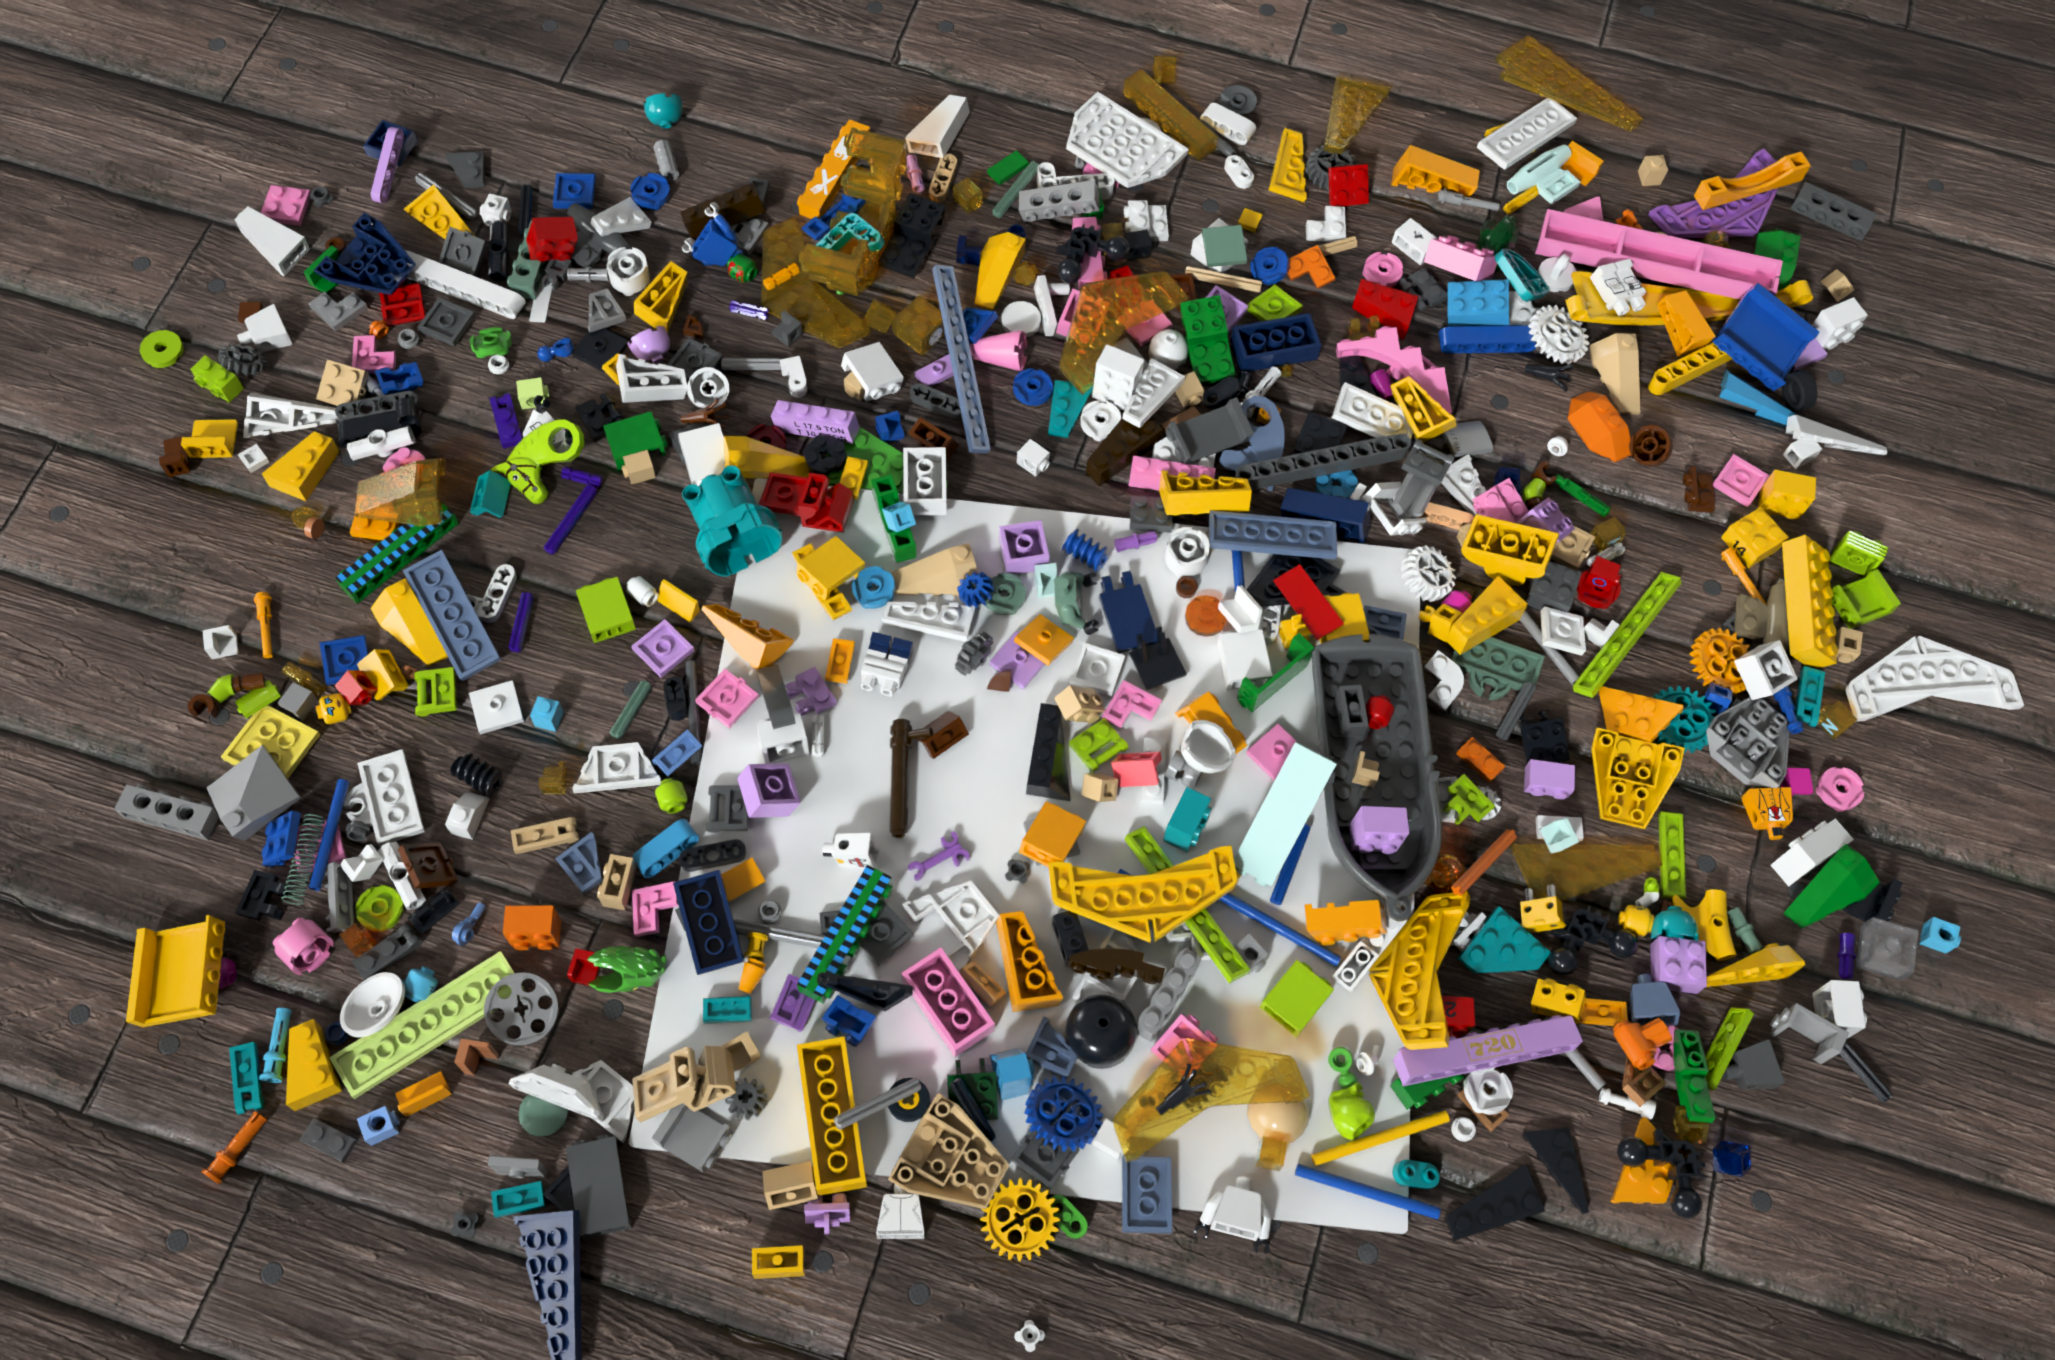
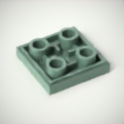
M1241 225L1202 228L1207 267L1247 263Z

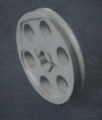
M514 973L500 979L489 991L484 1004V1017L490 1031L501 1041L512 1045H528L542 1039L552 1029L558 1014V1001L554 990L543 978L531 973ZM525 979L535 981L536 987L532 992L528 993L522 990V982ZM502 985H508L512 990L510 997L506 999L500 998L497 993ZM517 995L520 996V1001L523 1005H528L524 1015L525 1023H523L520 1013H515L514 1008H517L519 1003ZM542 996H549L552 999V1006L549 1009L543 1010L539 1007L538 1001ZM495 1008H500L504 1012V1018L500 1022H493L490 1018V1013ZM535 1019H541L545 1023V1029L541 1033H535L531 1029V1023ZM513 1025H517L521 1029L520 1037L515 1040L507 1036L508 1028Z

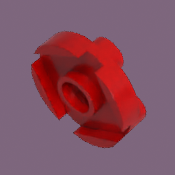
M1584 571L1580 576L1576 589L1578 599L1594 608H1609L1620 595V583L1618 582L1617 586L1613 585L1609 592L1604 590L1597 591L1594 586L1584 583L1588 571Z

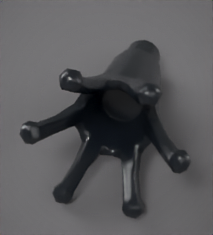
M1573 364L1563 367L1526 365L1525 373L1534 374L1535 377L1549 380L1560 386L1564 392H1567V387L1558 379L1571 382V378H1568L1569 374L1560 372L1573 370L1574 367Z
M1190 1063L1187 1064V1069L1178 1085L1164 1098L1165 1101L1156 1107L1161 1116L1169 1109L1173 1110L1192 1097L1212 1093L1211 1089L1197 1091L1206 1088V1082L1193 1087L1189 1086L1197 1074L1196 1069H1192L1190 1076L1187 1078L1192 1067Z

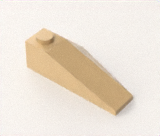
M967 543L945 549L890 573L896 584L895 594L919 595L920 593L933 594V596L953 594L954 597H959L957 587L961 585L960 579L965 580L966 574L971 576L974 571L977 572L970 544Z

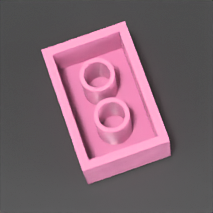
M1451 235L1431 239L1424 260L1426 263L1474 281L1492 279L1497 266L1493 250L1487 248L1478 249L1476 244L1471 242L1461 243L1459 238Z

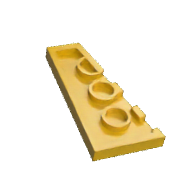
M1284 128L1268 190L1305 202L1307 195L1305 192L1306 180L1304 178L1305 165L1303 162L1302 133Z
M434 184L403 209L443 239H446L449 227L473 233Z

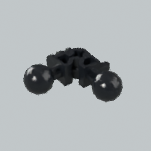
M1085 224L1082 227L1074 228L1071 231V238L1062 246H1057L1056 249L1058 254L1067 256L1058 266L1059 278L1065 283L1077 282L1082 276L1083 269L1080 263L1083 264L1085 252L1089 256L1096 258L1099 250L1106 252L1109 259L1115 262L1125 260L1130 253L1128 241L1121 236L1113 237L1109 241L1102 240L1103 228L1097 231L1094 230L1095 226L1092 225L1089 229L1085 228Z
M1588 904L1585 910H1576L1570 919L1564 921L1566 924L1564 928L1551 930L1553 935L1561 938L1560 942L1563 945L1551 951L1548 964L1551 970L1558 975L1565 976L1573 973L1578 966V957L1575 951L1581 948L1585 940L1594 946L1601 940L1608 944L1611 953L1616 957L1627 958L1634 955L1638 949L1637 937L1630 930L1620 929L1614 932L1605 928L1610 914L1606 918L1601 917V910L1597 909L1593 913L1590 911V904Z
M1661 1129L1653 1131V1145H1647L1642 1139L1634 1136L1622 1139L1617 1148V1155L1624 1165L1632 1168L1640 1167L1645 1164L1646 1160H1653L1654 1166L1661 1167L1670 1163L1672 1167L1667 1171L1668 1180H1676L1677 1190L1673 1192L1670 1200L1672 1211L1678 1217L1685 1219L1695 1218L1699 1215L1703 1202L1701 1196L1692 1189L1691 1181L1707 1179L1706 1175L1700 1173V1170L1706 1167L1705 1163L1698 1161V1157L1703 1156L1704 1153L1696 1152L1694 1146L1688 1141H1676L1673 1138H1669L1663 1134Z

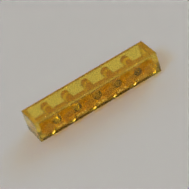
M1142 69L1124 80V95L1133 101L1140 110H1143L1151 120L1162 127L1164 132L1172 136L1175 141L1187 147L1191 156L1200 161L1216 150L1218 137Z

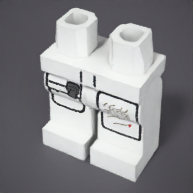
M1630 259L1599 266L1590 277L1600 296L1607 303L1605 305L1607 309H1614L1618 316L1628 313L1630 310L1629 305H1631L1634 312L1642 310L1646 305L1642 298L1646 290L1641 286L1640 281L1635 278L1631 270L1633 264Z

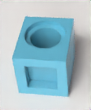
M900 501L882 509L888 528L895 532L916 525L910 504Z
M1932 917L1923 924L1919 944L1946 954L1959 946L1961 942V936L1959 935L1960 926Z

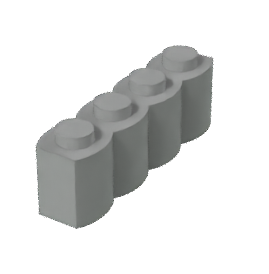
M1187 948L1177 955L1173 967L1164 976L1161 987L1153 994L1149 1007L1139 1017L1137 1023L1138 1035L1149 1042L1159 1035L1164 1021L1169 1018L1176 1002L1184 994L1188 982L1195 976L1201 959L1199 955Z

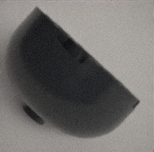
M1105 994L1092 995L1078 1002L1071 1010L1065 1027L1066 1043L1078 1056L1077 1059L1087 1064L1088 1067L1097 1069L1111 1068L1123 1062L1132 1051L1137 1037V1024L1130 1008L1118 998Z

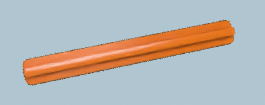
M1506 829L1451 886L1455 896H1462L1516 840L1517 836L1513 829Z

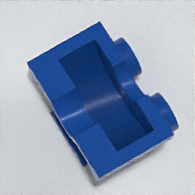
M416 362L402 364L397 370H391L387 367L375 370L384 395L404 391L413 392L418 386L422 387L423 379Z
M839 995L836 996L822 1017V1020L827 1024L825 1029L830 1034L845 1036V1041L853 1047H857L862 1042L877 1019L875 1015L864 1009L857 1008L850 1001Z

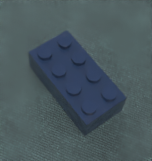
M1310 313L1234 326L1230 338L1240 372H1251L1268 369L1272 366L1279 367L1317 360L1322 346Z
M716 870L673 882L697 975L745 962L721 871Z

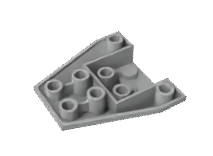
M1749 697L1713 718L1706 730L1710 756L1745 785L1778 788L1787 774L1790 732L1787 726L1789 722L1765 700L1761 698L1752 700Z

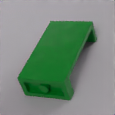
M1300 633L1295 635L1286 655L1291 661L1259 689L1247 677L1242 680L1237 695L1240 705L1253 713L1308 666L1311 652L1315 647Z

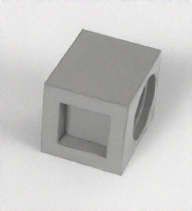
M1250 933L1234 946L1250 968L1247 975L1253 971L1259 972L1267 964L1265 960L1268 953ZM1246 952H1251V953H1253V954L1255 955L1256 959H1255V960H1249V959L1245 956V953H1246Z

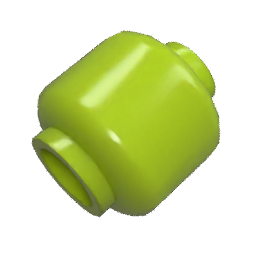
M672 778L661 781V785L655 790L660 809L667 811L669 814L682 811L688 801L683 783Z

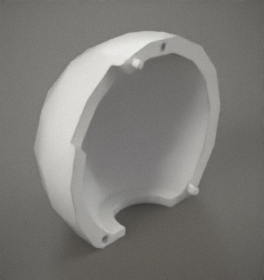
M1195 720L1190 724L1181 744V753L1187 764L1196 771L1207 774L1221 772L1229 767L1236 757L1235 747H1233L1230 738L1224 733L1223 728L1206 720Z

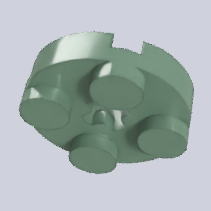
M999 573L991 579L995 592L991 594L992 600H986L985 607L997 614L1014 615L1025 602V586H1023L1021 580L1016 575ZM1007 590L1009 596L1001 597L998 593Z

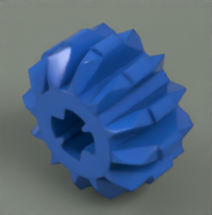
M976 571L971 576L966 574L965 580L960 579L961 585L957 587L960 600L969 608L974 606L978 609L980 604L986 606V600H992L991 594L995 592L991 578L983 572L978 574Z

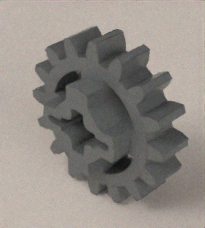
M229 344V347L223 346L222 349H219L218 362L221 363L222 367H228V371L236 374L243 373L244 375H256V372L261 374L262 370L265 371L266 357L263 356L262 352H257L256 348L254 349L250 346L243 347L240 344Z
M983 631L981 634L978 633L976 638L973 637L971 640L966 641L957 655L958 661L955 663V669L966 676L972 670L983 666L991 652L990 646L994 643L993 638Z

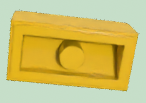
M663 579L661 581L657 601L688 622H691L700 612L698 601L667 580Z

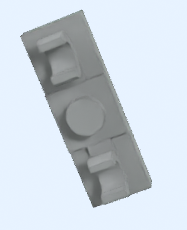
M332 862L327 864L328 871L324 875V877H328V884H325L324 888H328V904L330 914L326 917V920L330 921L331 926L326 931L351 934L355 932L352 881L341 868L340 863Z

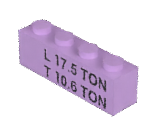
M778 400L771 414L774 426L779 427L784 433L814 438L817 435L830 436L841 442L853 444L860 428L853 411Z

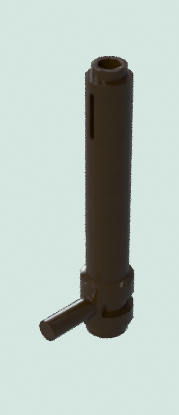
M896 719L893 721V725L890 726L892 760L889 831L892 833V837L903 838L905 833L908 832L910 749L912 748V739L933 736V729L928 727L912 730L909 720Z

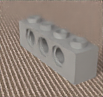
M1095 180L1019 191V213L1024 222L1099 211V189Z
M126 784L114 808L123 818L207 841L219 819L214 806L209 803L201 802L197 804L184 796H179V798L171 797L172 795L165 791L158 790L153 792L139 784L136 787ZM150 802L147 807H144L146 803ZM172 808L168 813H165L167 809ZM194 813L191 818L186 819L188 815Z

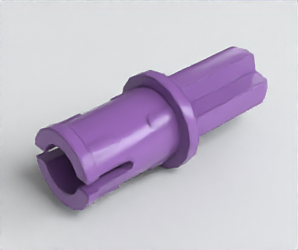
M1151 531L1138 535L1133 533L1131 536L1115 539L1116 551L1121 552L1134 548L1137 550L1139 546L1156 543V532Z

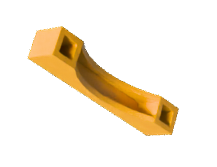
M1797 152L1784 156L1767 168L1748 176L1733 179L1716 176L1703 180L1696 190L1694 197L1702 210H1706L1802 181L1811 165L1802 152Z

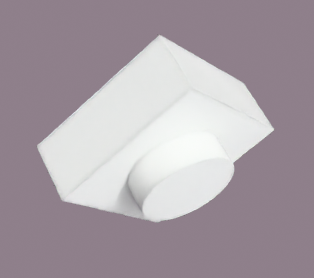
M257 444L238 454L250 473L270 463Z

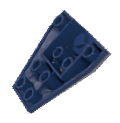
M364 212L352 226L357 236L336 260L326 256L314 269V272L333 283L392 295L417 265L381 221Z

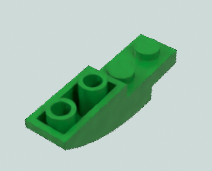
M1675 1029L1673 1043L1674 1069L1680 1105L1686 1107L1689 1121L1713 1123L1716 1117L1705 1078L1709 1070L1699 1032Z

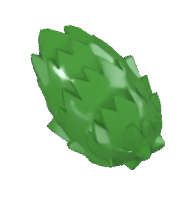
M617 946L598 950L589 956L587 960L594 963V966L615 970V972L596 977V980L589 982V986L596 988L597 991L607 993L630 992L638 989V987H651L658 981L666 969V956H660L655 949L649 950L642 947Z

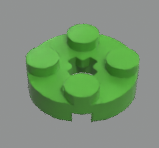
M499 327L480 330V335L476 337L472 335L469 340L471 349L478 358H485L495 354L505 355L509 353V347L512 345L510 332L508 330L507 333L503 332L502 328Z

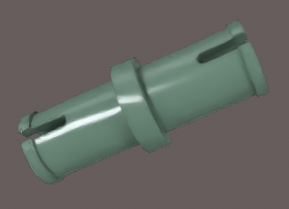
M1736 907L1728 911L1727 915L1737 930L1735 933L1737 937H1741L1749 954H1754L1763 949V946L1753 932V925L1748 923L1741 908Z

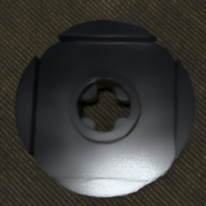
M817 435L807 445L804 453L805 461L810 471L829 476V473L834 471L837 473L842 470L847 460L844 443L830 436ZM829 453L830 457L822 459V454Z

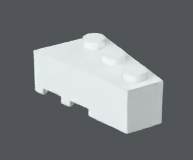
M619 354L616 368L623 403L685 398L687 381L684 369L659 363L655 365L647 363L643 359L634 360L625 358L626 355Z

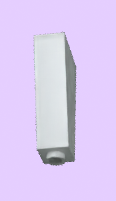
M949 95L905 138L909 153L944 158L970 113L967 97Z
M248 206L234 219L241 233L282 276H285L310 250L304 236Z

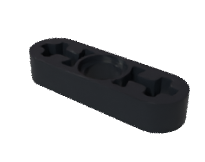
M734 839L685 849L679 856V862L683 870L693 872L741 862L745 859L747 851L745 844L741 840ZM733 847H738L740 850L738 851L739 855H734L732 852ZM724 848L726 850L727 858H724V854L722 851V849ZM715 850L720 855L717 860L710 861L706 858L708 852ZM699 853H702L703 863L700 861ZM688 856H692L694 859L691 865H688Z

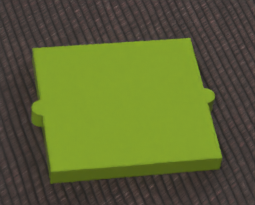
M270 680L266 681L265 688L252 690L235 701L238 706V712L242 713L247 719L281 697L277 691L278 687L272 685Z

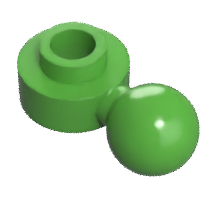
M1346 1047L1334 1048L1328 1057L1329 1065L1333 1070L1341 1074L1338 1079L1339 1086L1342 1089L1349 1088L1358 1081L1355 1074L1349 1071L1353 1064V1054ZM1338 1055H1344L1345 1062H1340Z

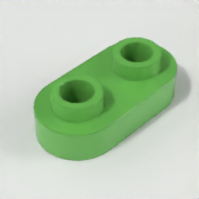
M1054 1195L1049 1199H1056L1051 1205L1052 1208L1057 1203L1063 1205L1062 1212L1054 1213V1217L1061 1219L1056 1224L1070 1238H1082L1088 1231L1087 1219L1064 1196ZM1078 1221L1081 1225L1078 1231L1072 1229V1223Z

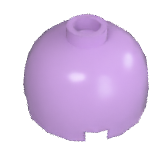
M656 326L658 330L653 332L651 328L646 329L631 338L632 343L628 342V345L637 359H643L645 362L652 361L653 364L664 360L663 356L667 354L670 348L669 335L664 326Z

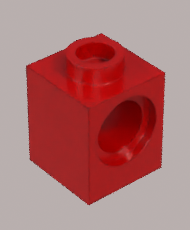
M347 670L335 685L349 705H365L369 703L374 693L378 690L364 671Z

